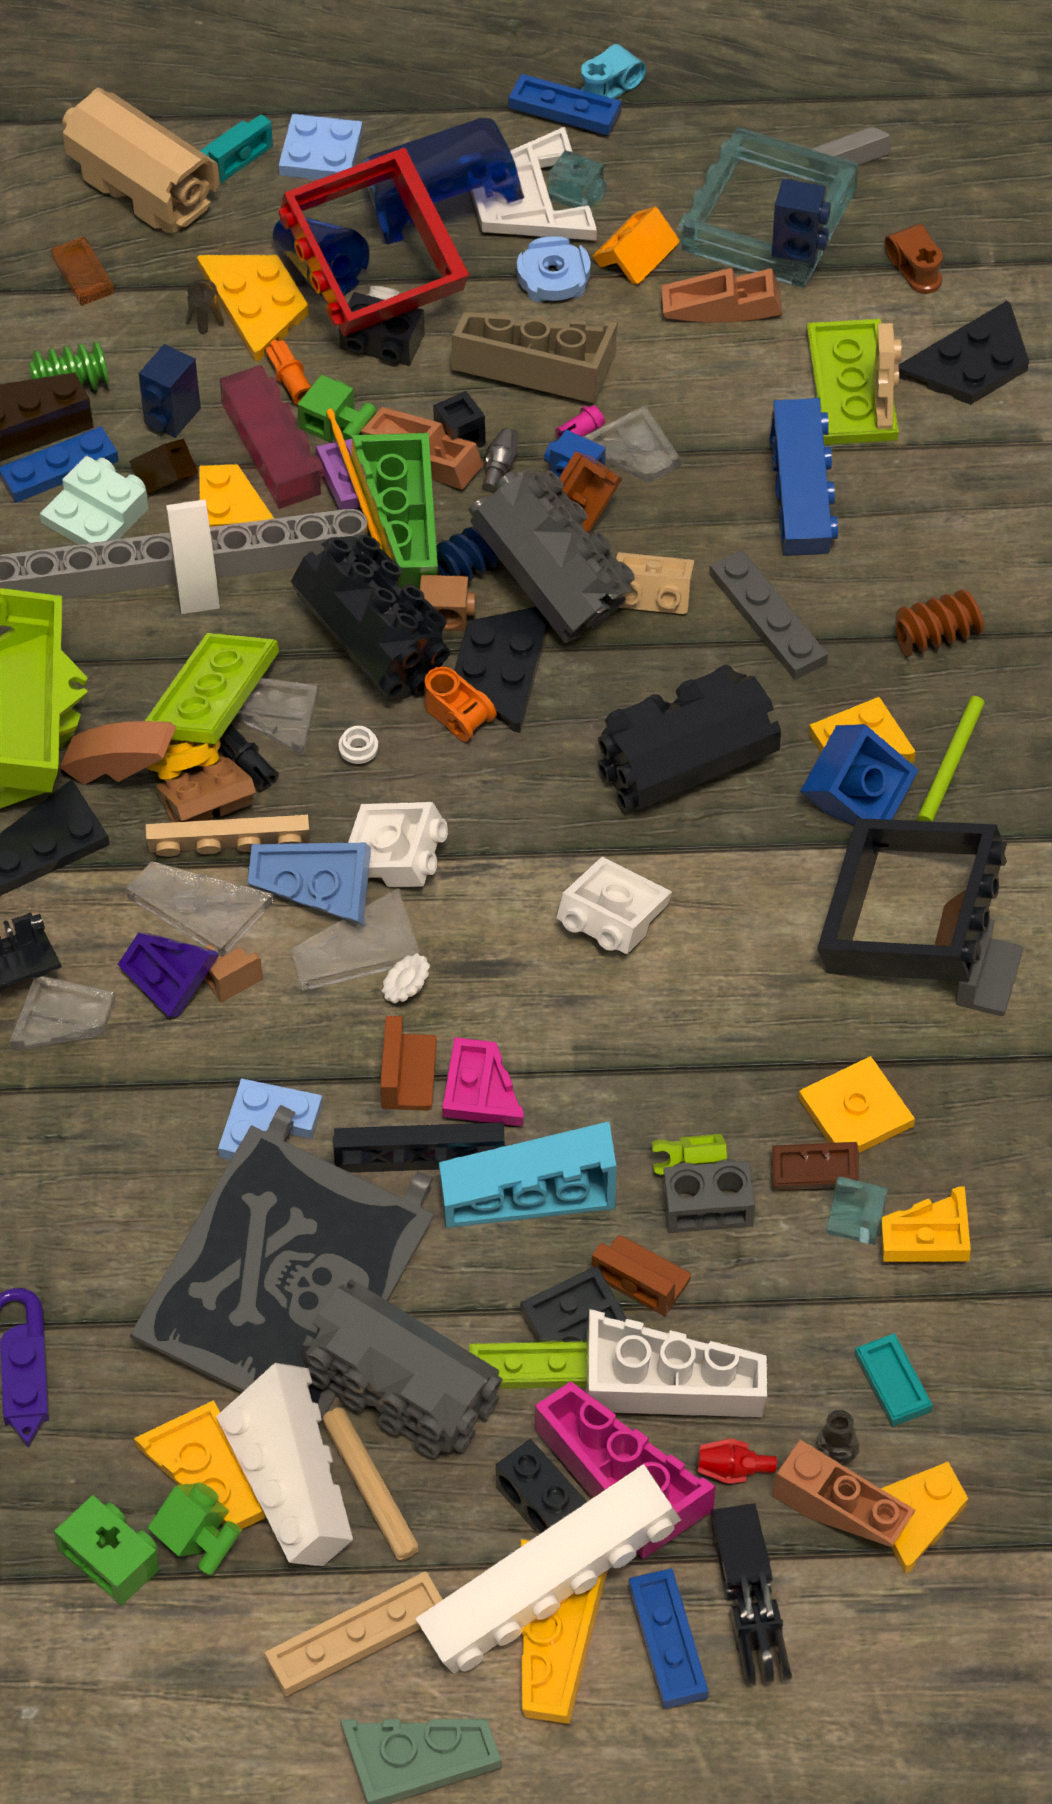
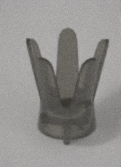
M197 280L188 287L187 301L189 308L185 324H190L193 311L196 309L198 329L202 335L208 331V311L210 308L217 323L220 326L224 325L223 316L216 296H218L217 287L213 282Z

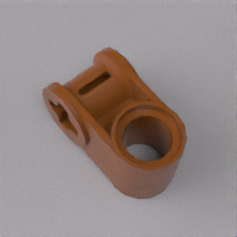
M916 224L885 237V249L891 263L899 269L914 291L928 294L940 288L942 275L939 267L942 264L943 254L922 224Z

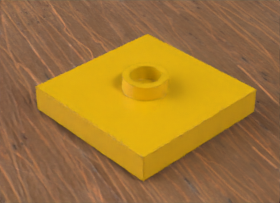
M871 1056L799 1090L798 1099L828 1143L858 1142L859 1153L914 1127L915 1118Z

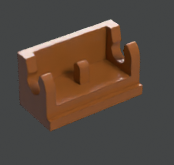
M575 451L559 478L564 485L562 490L571 501L577 502L587 514V519L582 523L584 531L590 533L623 478L592 456Z

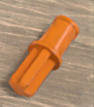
M275 339L266 348V354L276 369L277 380L285 385L294 404L297 405L312 386H310L303 373L304 366L301 361L294 358L285 341H277Z

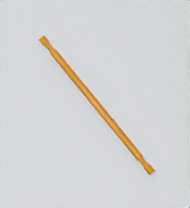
M328 409L326 411L328 419L332 423V430L362 512L366 516L371 537L379 542L380 549L383 550L378 531L342 432L335 420L334 410Z

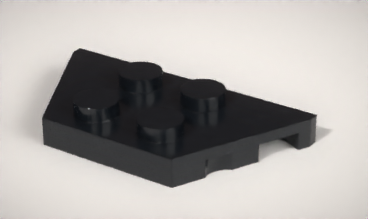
M1005 301L898 365L899 379L906 381L909 376L927 382V389L940 394H949L954 399L971 405L1028 371L1029 359L1011 304Z
M537 607L469 620L454 669L460 677L491 700L497 715L509 722V729L517 733H521L550 624Z

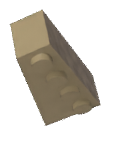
M463 312L452 335L451 369L595 403L615 358L618 322L604 321V327L585 326L586 320L570 319V325L547 323L548 317L533 316V319L523 322L514 321L513 315Z

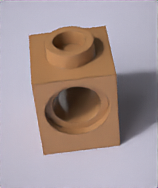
M421 575L420 590L425 595L424 599L428 600L436 611L441 613L447 620L443 630L465 631L467 616H475L476 593L468 592V576Z

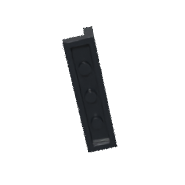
M504 1122L334 1128L333 1136L335 1166L349 1173L439 1170V1162L505 1147Z

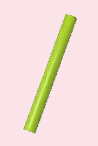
M978 696L970 697L919 812L917 821H934L985 705L982 698Z

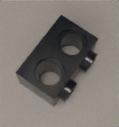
M353 292L348 306L351 312H354L385 299ZM416 308L346 336H343L339 328L340 349L383 359L391 363L410 366L425 335L424 309Z
M531 1438L496 1463V1488L538 1535L587 1503V1500Z

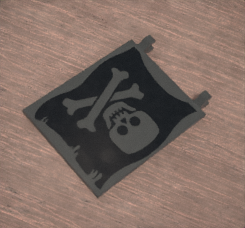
M282 1105L278 1107L266 1131L252 1125L250 1126L130 1334V1338L240 1392L245 1391L274 1363L307 1368L301 1361L302 1345L307 1335L314 1339L316 1338L318 1327L313 1325L318 1313L339 1286L344 1285L347 1287V1282L352 1279L388 1301L434 1217V1213L421 1207L431 1190L429 1186L433 1178L417 1171L404 1197H399L285 1142L284 1139L288 1136L294 1125L292 1119L296 1112ZM310 1384L308 1389L312 1403H318L323 1421V1415L328 1412L337 1394L328 1388L320 1389Z

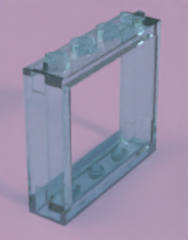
M737 127L730 140H724L717 164L712 163L710 165L703 189L698 188L696 190L690 213L685 212L680 220L678 231L682 232V250L753 273L772 268L777 280L805 288L824 252L823 250H819L815 264L771 257V243L709 225L705 221L739 159L829 186L830 189L826 195L825 202L831 203V212L828 224L823 225V228L829 229V243L857 189L859 164Z

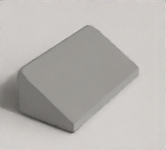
M870 127L809 149V153L827 177L890 154L891 137L882 130Z

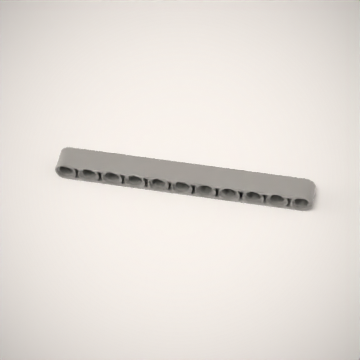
M342 509L210 527L216 578L296 568L301 563L303 557L311 551L316 556L324 551L325 548L321 544L329 538L347 536L359 538L360 535H368L366 516L356 509ZM170 533L0 555V588L62 596V599L176 584Z

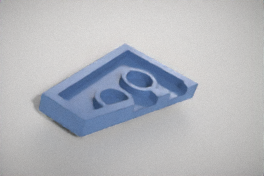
M366 842L252 844L248 884L255 889L363 925L371 847Z

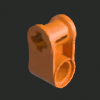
M436 667L427 673L424 681L425 709L430 715L445 725L459 740L468 741L472 738L473 731L485 721L491 722L496 718V709L491 700L484 693L476 690L451 668Z

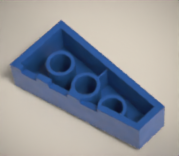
M820 398L774 400L769 441L770 445H773L772 466L773 471H776V500L782 501V505L779 506V525L783 556L829 554L832 539H838L837 516H830L829 504L835 503L834 482L827 481L826 470H831L832 467L830 446L824 447L823 435H828L827 412H821Z

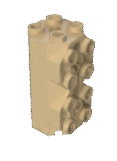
M96 88L76 107L70 108L63 117L62 124L65 126L63 131L65 154L81 164L83 180L102 193H109L115 198L125 196L132 198L134 214L152 227L161 228L166 233H174L179 231L181 227L188 226L207 210L210 201L206 199V196L210 189L216 192L220 184L218 163L114 93L106 92L102 88Z

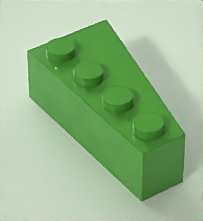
M429 433L352 435L351 460L378 531L383 551L393 562L402 568L397 586L403 589L405 585H412L420 589L421 575H437L438 569Z

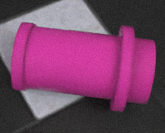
M584 406L581 408L580 414L562 426H558L555 429V433L559 439L567 429L585 438L592 432L595 434L601 432V426L605 425V419L596 406Z

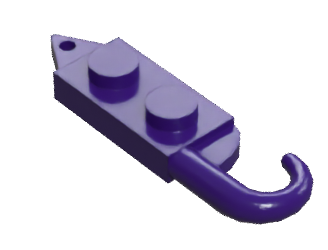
M12 1288L0 1294V1311L4 1304L10 1301H19L26 1308V1324L17 1325L7 1330L0 1339L3 1418L5 1425H11L24 1444L29 1447L43 1422L49 1421L44 1315L41 1301L32 1291L25 1288Z

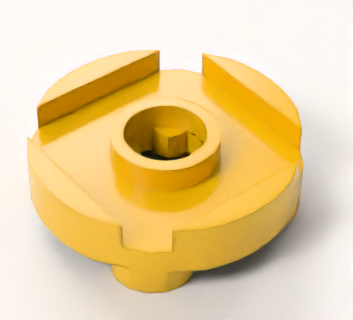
M220 739L217 744L171 740L164 758L146 768L150 771H156L159 778L165 780L175 778L182 773V770L197 765H212L219 760Z

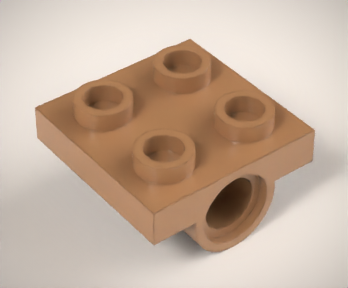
M219 757V760L212 765L202 766V768L189 773L182 771L179 776L165 779V782L155 785L159 800L165 805L172 823L213 820L212 809H214L218 817L252 805L254 803L253 793H256L252 778L229 757Z

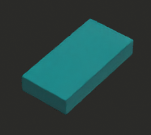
M895 1333L855 1348L854 1356L891 1427L932 1412L933 1405Z

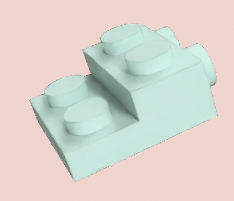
M85 456L62 479L64 490L40 513V519L43 525L78 545L120 539L149 509L146 487L135 475H128L125 478L116 473L114 466L107 459L99 458L95 461Z

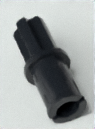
M230 723L220 738L222 749L232 758L234 763L252 778L259 790L268 789L272 784L266 778L270 777L272 781L276 782L279 773L258 753L259 747L256 743H249Z

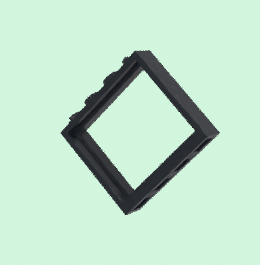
M856 818L817 947L826 972L969 982L975 960H980L982 932H987L989 928L991 899H996L998 895L999 870L1007 862L1004 854L1007 843L1002 841L997 824ZM879 850L976 855L951 946L853 941Z

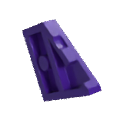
M138 932L117 965L168 1017H179L219 954L214 950L152 933Z

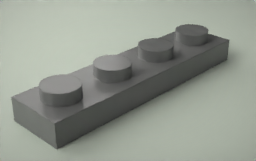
M743 550L710 565L709 575L794 680L827 664V652Z

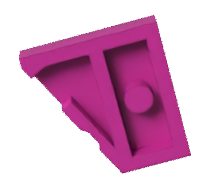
M454 1037L442 1107L443 1117L489 1123L504 1122L507 1125L523 1126L524 1111L517 1102L513 1092L512 1081L508 1071L504 1069L502 1056L496 1042Z

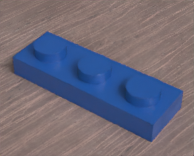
M524 74L520 75L508 98L509 108L605 135L610 134L621 113L620 100Z
M102 426L1 466L0 479L14 502L17 503L62 485V479L85 456L95 461L99 458H105L111 464L119 462L118 452Z
M673 1568L629 1578L628 1587L663 1708L666 1709L708 1699L709 1690Z

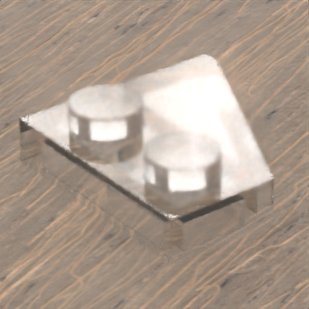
M646 405L583 436L606 447L605 461L647 483L682 466L679 455Z
M48 977L34 978L10 1039L12 1049L19 1051L103 1035L116 1002L115 993Z

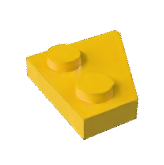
M880 697L809 725V736L820 753L823 751L836 725L866 724L910 763L915 762L916 751Z
M965 1187L951 1189V1196L938 1202L932 1203L930 1199H926L914 1204L908 1210H899L882 1217L881 1240L883 1262L970 1261L971 1247Z

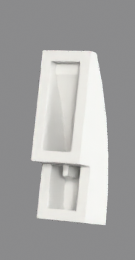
M206 500L166 505L181 614L220 609Z

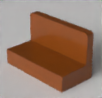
M386 1016L380 1084L382 1109L429 1111L433 1105L437 1038L434 1035L404 1034L403 1016Z
M621 1235L616 1237L610 1247L600 1243L592 1254V1268L598 1266L608 1286L666 1317L691 1280V1274L688 1271Z

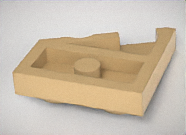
M878 323L873 370L877 429H892L894 387L899 385V366L895 362H901V339H894L893 323Z

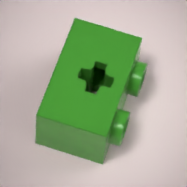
M94 1495L86 1500L54 1530L58 1551L120 1606L160 1570L156 1553L158 1547L153 1539L142 1530L136 1533L126 1524L125 1516L114 1504L108 1502L104 1505Z

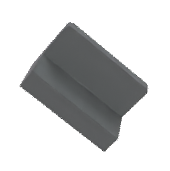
M990 919L987 932H982L980 939V960H975L969 982L959 981L956 1005L1004 1016L1021 961L1023 947L993 939L995 920Z

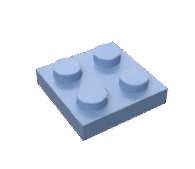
M292 114L279 162V176L319 180L354 167L363 134L362 121Z

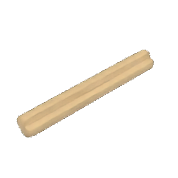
M337 1407L332 1411L326 1412L323 1415V1425L396 1559L405 1561L418 1553V1543L345 1410Z

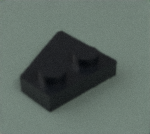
M598 1266L520 1303V1310L538 1342H586L590 1309L603 1312L605 1317L625 1322L627 1319Z

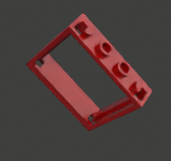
M405 147L284 192L279 209L280 220L285 229H291L295 238L294 245L297 255L302 262H307L311 270L310 278L312 285L318 294H323L328 304L326 306L328 317L334 326H339L343 336L464 290L469 274ZM392 178L441 278L351 312L302 211Z

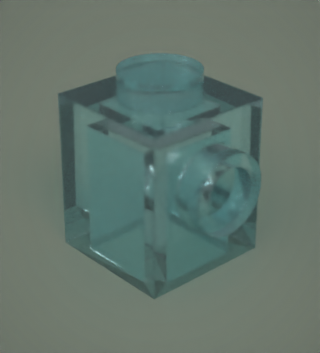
M564 150L548 173L549 198L569 207L576 208L589 205L591 208L594 202H599L605 194L607 182L604 181V164L573 152Z

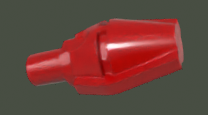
M724 1439L699 1445L697 1472L726 1484L746 1482V1476H753L754 1472L775 1474L777 1457L755 1454L754 1450L748 1449L749 1443L735 1439Z

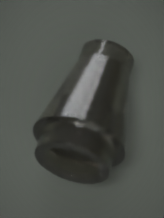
M836 1410L828 1415L827 1422L816 1438L815 1449L841 1465H846L855 1459L859 1452V1440L853 1426L852 1416L846 1411Z

